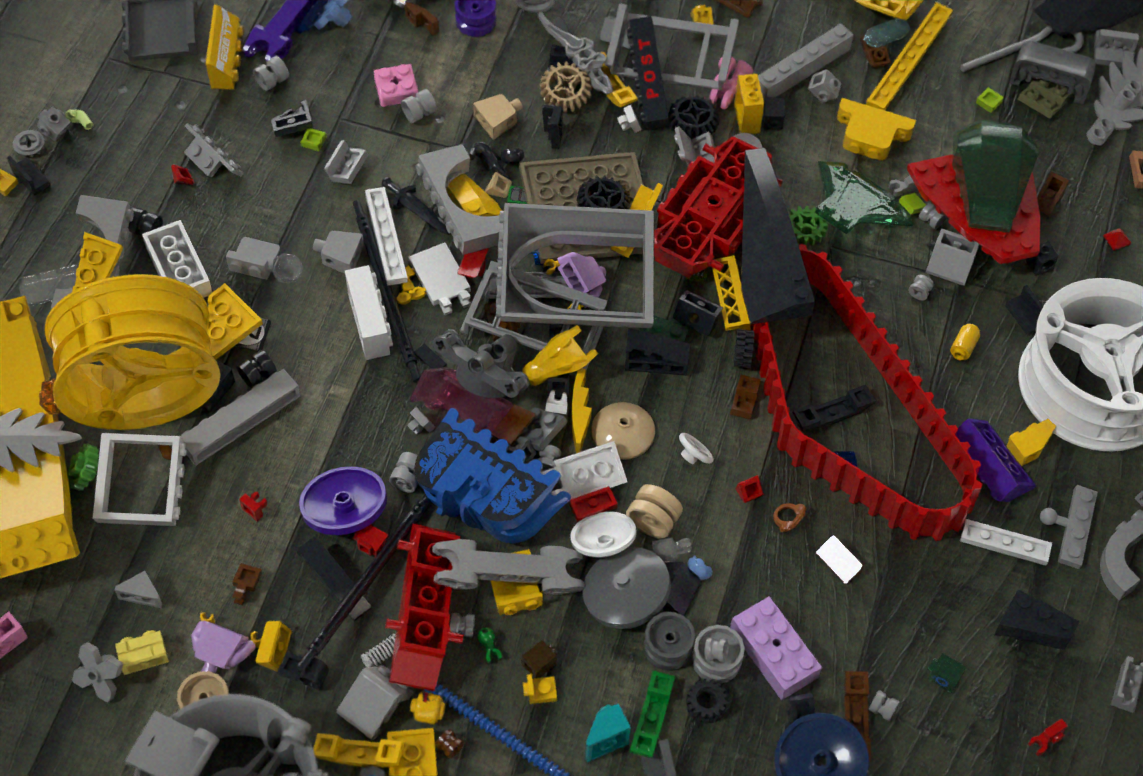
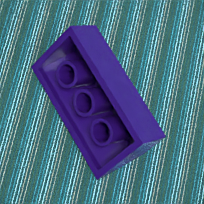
M968 418L958 427L956 437L960 442H968L970 444L968 453L972 460L980 461L981 464L978 478L984 484H987L991 490L990 494L994 499L1009 502L1036 487L1035 483L988 421Z

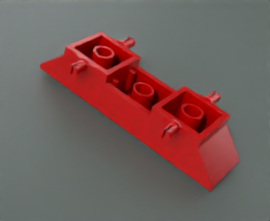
M412 524L410 542L398 541L397 549L408 551L398 621L387 618L385 628L397 630L389 679L391 683L434 691L448 641L460 644L463 642L464 634L450 632L449 607L452 588L434 582V576L437 572L452 570V564L447 557L433 553V546L438 542L460 539V536H456L454 532Z

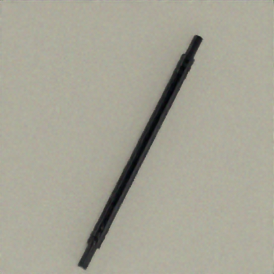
M355 200L352 204L357 216L356 222L360 233L363 234V242L375 272L405 365L409 367L413 382L418 383L421 381V377L416 365L418 362L392 287L391 285L387 286L379 249L368 217L364 214L360 201Z
M426 494L421 500L416 502L307 647L308 651L296 666L298 670L304 672L313 658L319 656L326 644L397 550L398 541L405 540L411 532L412 524H417L427 511L431 500Z

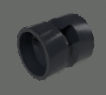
M138 207L132 208L134 216L133 220L129 222V232L139 235L163 226V217L152 212L148 213L146 210Z
M259 350L252 355L251 360L246 359L237 366L239 375L250 388L260 384L263 377L268 378L277 371L272 359L263 350Z

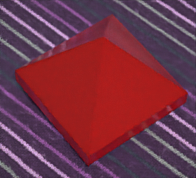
M174 164L171 166L175 184H194L187 168Z
M1121 228L1103 235L1113 251L1131 244V241Z

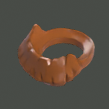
M786 503L777 507L773 518L780 532H787L796 528L806 513V506L803 504ZM790 508L797 516L793 521H782L778 518V513L782 509Z

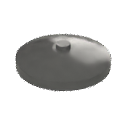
M627 547L618 554L600 558L591 567L584 581L583 599L592 617L607 627L627 629L640 626L655 617L665 606L671 591L670 574L663 560L652 551L638 547Z

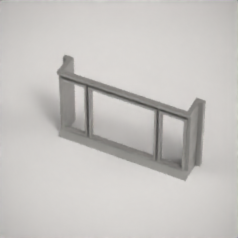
M619 4L605 66H609L611 75L638 78V73H634L633 69L617 67L627 25L630 24L629 20L646 17L645 15L628 13L626 4ZM652 16L654 27L705 34L695 78L661 73L663 82L723 90L739 20L731 19L730 27ZM711 35L727 37L718 81L701 79Z
M491 261L488 270L484 273L460 332L468 334L470 328L473 327L499 337L509 334L514 337L516 343L541 351L547 343L499 327L501 322L499 317L495 316L492 324L475 318L493 274H498L497 262ZM517 269L512 271V275L517 283L572 301L570 309L577 310L578 305L581 304L598 311L606 310L607 300ZM564 324L560 333L569 330L570 325ZM604 326L591 327L583 348L585 354L596 348ZM588 363L585 367H583V368H584V369H587L588 366H589V363Z

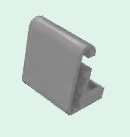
M382 665L366 667L360 672L336 712L371 740H374L381 733L380 725L382 722H388L400 701L410 700L414 693L408 688L409 686L389 682L391 670Z

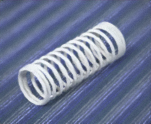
M395 634L389 636V639L386 638V641L376 645V648L370 649L369 652H366V655H361V659L366 667H374L367 653L376 666H378V663L371 652L377 661L381 663L374 649L382 661H384L382 654L388 659L381 645L391 657L389 650L392 654L394 652V644L391 638L395 642Z

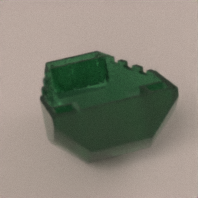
M979 119L954 132L952 167L956 172L955 178L960 186V196L964 201L963 207L969 227L1010 233L1038 158L1036 142L1021 125Z

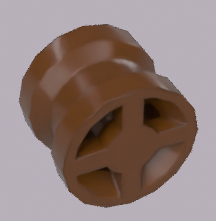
M449 729L439 737L435 746L439 750H443L445 756L451 759L459 753L465 742L461 738L455 737V732Z

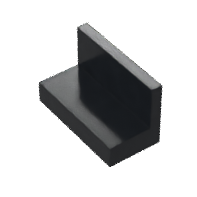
M11 156L7 157L14 175L34 196L51 186L49 180L28 157L18 163Z
M1025 285L1021 295L1007 301L1005 306L1026 335L1030 336L1036 333L1037 321L1044 306L1028 285Z

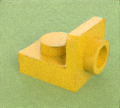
M698 5L692 9L691 17H693V22L713 25L711 7Z
M532 674L527 675V682L523 683L524 697L529 696V704L557 701L554 677L532 679Z

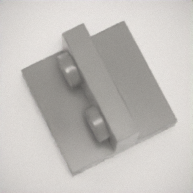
M1104 29L1097 30L1094 48L1095 63L1109 66L1113 61L1117 67H1122L1124 52H1127L1134 62V51L1139 40V34Z

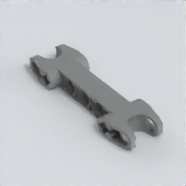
M465 539L438 542L433 546V553L447 557L452 564V570L437 572L434 576V582L454 589L476 588L478 586V579L541 583L543 593L549 595L580 592L585 588L584 581L571 577L565 568L567 564L579 563L583 559L582 553L563 546L542 547L540 555L476 551V542Z

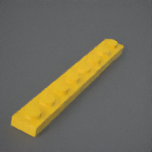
M936 2L870 95L866 105L886 110L951 17L952 9Z

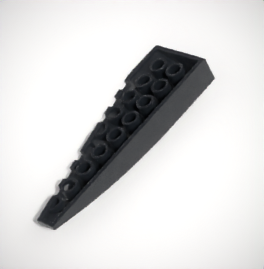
M765 148L745 150L741 292L750 325L812 316L815 301L787 207Z

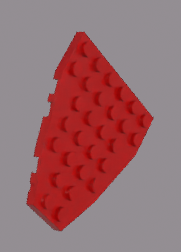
M1016 141L908 164L907 171L922 198L926 202L931 201L936 206L935 210L939 214L943 212L949 218L948 222L970 242L976 241L982 246L981 250L991 255L994 260L1000 264L1038 256L1040 251V212L1033 171Z

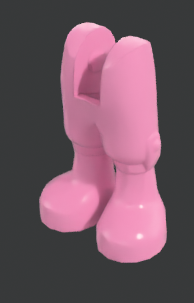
M731 57L723 90L712 89L709 100L712 99L713 104H716L718 98L722 99L721 108L725 110L736 94L738 75L753 74L752 67L743 60H739L736 65L735 58ZM722 58L720 59V61H719V63H718L719 70H720V67H721ZM734 68H735V71H734V74H733L732 78L728 80L729 74H730V73L734 70ZM719 74L714 79L715 81H718Z

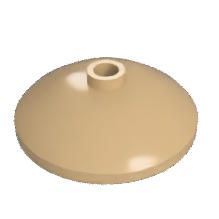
M618 402L610 404L597 413L592 423V438L595 445L598 447L614 441L620 459H632L642 455L650 448L655 436V425L651 416L643 408L632 403Z

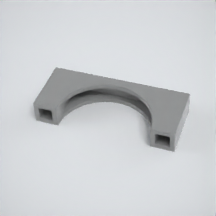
M463 144L418 155L416 171L419 176H422L425 189L430 191L433 204L437 205L441 219L444 218L448 233H452L456 248H459L464 255L497 246L499 229H503V223H499L500 215L478 216L470 214L457 207L449 198L446 191L449 183L455 177L469 171L470 157Z
M80 195L76 215L80 221L92 224L104 233L106 240L123 246L124 241L129 236L128 226L129 222L133 220L134 211L126 201ZM124 247L110 278L119 275L120 268L118 265L120 259L124 256ZM73 288L56 289L51 309L61 299L70 294Z

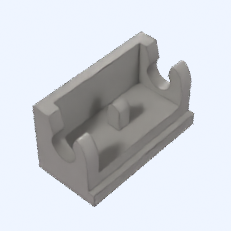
M1127 656L1121 665L1111 705L1133 713L1143 680V662L1139 666L1134 665V658Z

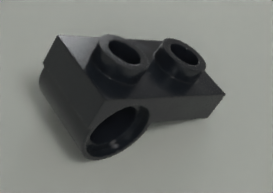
M287 651L277 670L278 675L320 691L329 673V667L323 661L313 658L305 671L302 672L296 666L303 657Z

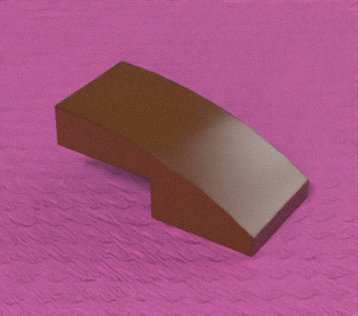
M409 2L405 3V16L416 28L423 25L433 36L439 33V21L434 15L420 6Z
M740 375L730 411L731 415L751 419L761 379Z

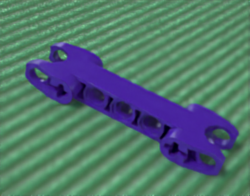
M287 0L266 27L258 24L253 28L243 48L244 56L252 57L259 51H268L265 58L266 62L275 56L282 60L292 47V39L289 37L318 1L326 4L329 0Z

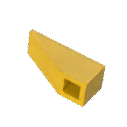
M1049 419L1038 424L1032 423L1026 430L1022 432L1017 431L1010 435L1006 446L1020 465L1023 466L1039 457L1052 436L1056 425Z

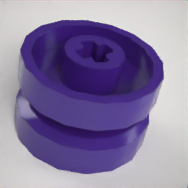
M455 0L457 28L467 36L473 37L484 36L490 33L496 25V1Z

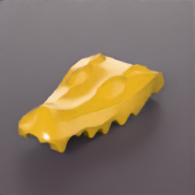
M578 325L555 335L536 357L523 367L522 372L527 375L531 385L537 386L548 380V378H555L563 374L575 372L585 367L598 355L595 349L585 354L576 342L574 336L581 332Z

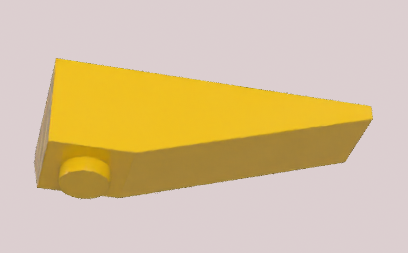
M465 173L455 177L446 188L452 202L465 212L478 216H498L500 211H502L498 203Z

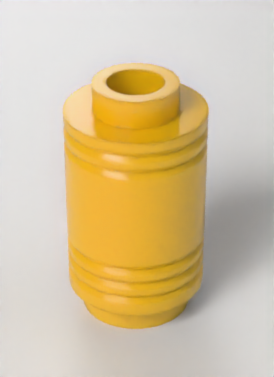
M966 324L961 327L950 348V352L955 359H969L980 338L979 328L973 324Z

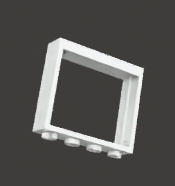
M102 433L93 519L97 523L176 526V520H179L180 515L178 498H182L180 477L184 476L185 470L184 464H182V456L186 455V443H184L180 436ZM115 443L172 445L166 515L107 513Z

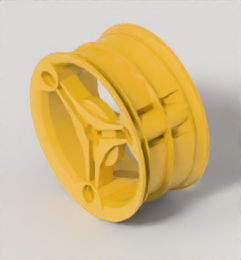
M123 275L90 283L61 299L52 308L45 322V337L54 352L53 366L57 377L53 386V397L58 409L73 421L90 427L109 430H132L171 422L202 406L214 394L220 381L219 366L211 353L210 338L207 331L209 312L203 296L193 287L176 279L157 275ZM159 342L182 347L168 355H161L157 352L141 350L139 348L128 349L122 345ZM101 361L104 364V366L89 363Z

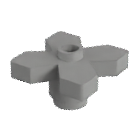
M87 642L81 646L78 655L84 666L74 671L72 681L82 688L93 684L97 697L108 703L114 699L117 690L112 678H116L121 674L123 662L116 659L113 655L101 656L98 648Z

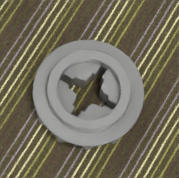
M26 130L14 138L13 148L17 154H21L23 157L26 155L32 157L33 154H40V150L44 149L45 140L40 132ZM28 140L32 143L31 147H27Z

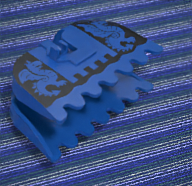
M450 408L438 428L420 450L414 466L416 480L424 489L431 502L438 506L436 513L440 516L447 515L449 517H457L460 514L462 521L467 526L480 530L484 529L494 538L510 544L524 542L533 537L572 498L570 493L566 491H561L554 496L551 495L553 487L561 478L560 472L550 470L544 475L541 474L543 466L540 460L536 459L532 460L529 464H524L526 455L523 450L517 449L513 453L508 454L509 444L505 439H500L493 444L490 443L492 433L489 429H483L479 433H474L475 422L472 419H466L462 423H457L459 413L456 409Z

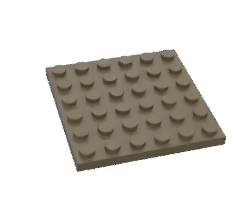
M635 152L519 163L527 204L577 207L578 189L582 187L583 182H587L589 177L595 179L596 175L599 178H603L605 175L607 179L613 176L614 181L620 180L621 185H626V190L629 191L631 199L629 206H631L640 185H643ZM555 244L537 249L540 264L545 263L548 259L557 261V258L571 252L593 258L622 256L616 251L611 250L612 246ZM634 247L631 254L643 253V248Z

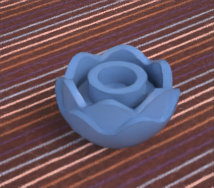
M694 555L688 561V568L700 580H705L712 576V568L706 566L702 559H696Z

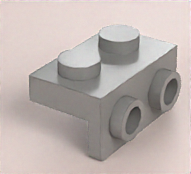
M341 140L324 169L332 182L351 184L368 157V153L363 149L349 148L346 141Z

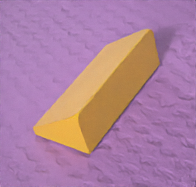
M281 621L266 622L255 660L259 665L274 671L279 669L286 655L292 630Z

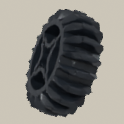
M689 94L687 98L682 95L681 100L676 99L668 111L671 131H674L676 135L675 128L679 126L691 140L707 132L712 135L713 132H716L720 121L719 110H717L716 104H713L712 99L706 100V96L700 98L698 94L695 97Z
M596 175L595 179L589 177L587 182H583L582 187L578 189L576 201L578 203L577 207L629 209L631 199L629 191L626 190V185H621L620 180L614 181L613 176L607 179L605 175L603 178H599Z

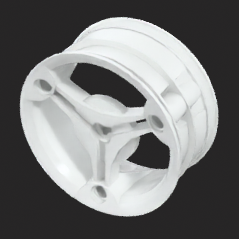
M1111 278L1081 280L1057 291L1042 308L1037 321L1036 334L1022 354L1018 369V380L1022 396L1032 414L1039 422L1046 419L1056 425L1053 433L1058 437L1077 446L1098 451H1123L1143 445V394L1135 392L1133 376L1139 372L1143 365V287L1128 281ZM1077 324H1092L1096 326L1087 328ZM1055 342L1079 353L1084 365L1093 374L1106 381L1113 397L1111 401H1106L1084 392L1072 384L1059 371L1049 352Z

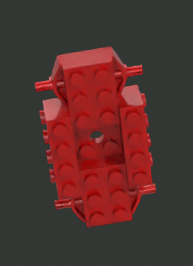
M734 136L716 148L705 143L702 151L711 154L714 157V162L698 156L694 162L691 161L686 174L680 176L675 189L672 188L669 191L667 200L661 202L657 209V213H659L657 230L654 229V256L656 262L689 279L692 275L707 267H712L721 272L724 264L714 260V258L719 259L733 256L742 243L745 150L759 148ZM767 153L772 165V154ZM776 178L780 187L783 180ZM710 200H716V201H718L719 203L716 204V205H713V204H710L709 201H710Z

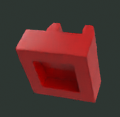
M257 491L251 497L245 493L239 499L242 510L256 522L263 517L262 509L267 506L265 498L261 502H256L260 497Z

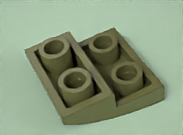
M1036 77L1031 81L1029 87L1020 93L1018 100L1046 117L1051 118L1066 103L1072 92L1068 94L1066 87Z

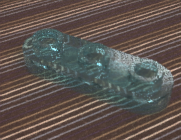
M896 18L868 29L864 39L870 46L879 47L905 37L910 27L906 20Z

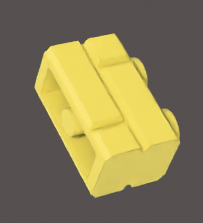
M147 631L143 636L137 638L126 637L120 643L115 644L118 659L123 662L122 672L124 675L169 662L160 631Z

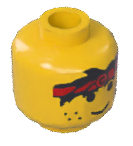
M421 692L417 699L413 698L410 712H414V718L418 722L436 724L438 720L443 718L446 703L442 702L440 695Z

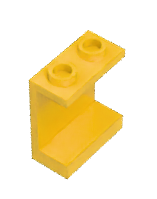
M530 549L514 552V554L531 555ZM490 580L499 615H513L517 611L525 609L535 610L543 605L542 592H539L537 583Z

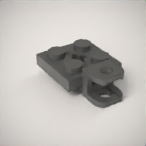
M534 407L531 412L535 413L536 417L513 444L515 447L509 445L507 452L513 453L517 449L523 450L526 455L524 464H528L537 454L535 450L542 452L567 423L565 416Z

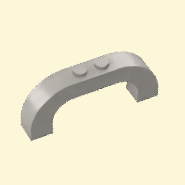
M1141 509L1131 516L1132 520L1128 523L1123 521L1116 527V532L1108 541L1100 559V571L1103 581L1119 601L1133 591L1140 581L1127 566L1124 554L1125 551L1143 538V511Z

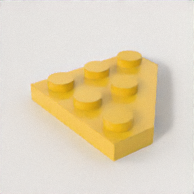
M225 283L208 296L209 320L207 331L210 338L212 356L217 360L263 325V321Z

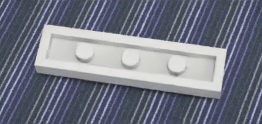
M968 519L965 520L960 542L1042 565H1047L1052 546L1051 542Z

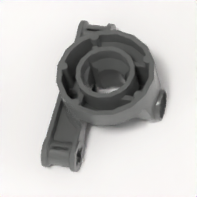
M453 329L446 330L442 336H437L433 340L434 349L457 364L456 378L460 385L471 393L487 398H500L505 395L515 397L519 394L520 390H524L529 386L527 375L523 372H515L512 368L517 343L514 337L509 334L503 335L492 344L481 345L477 352L466 347L458 332Z

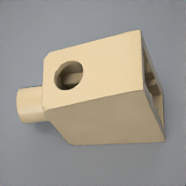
M502 94L473 103L474 116L493 140L517 123V111L522 109L519 99L509 102Z

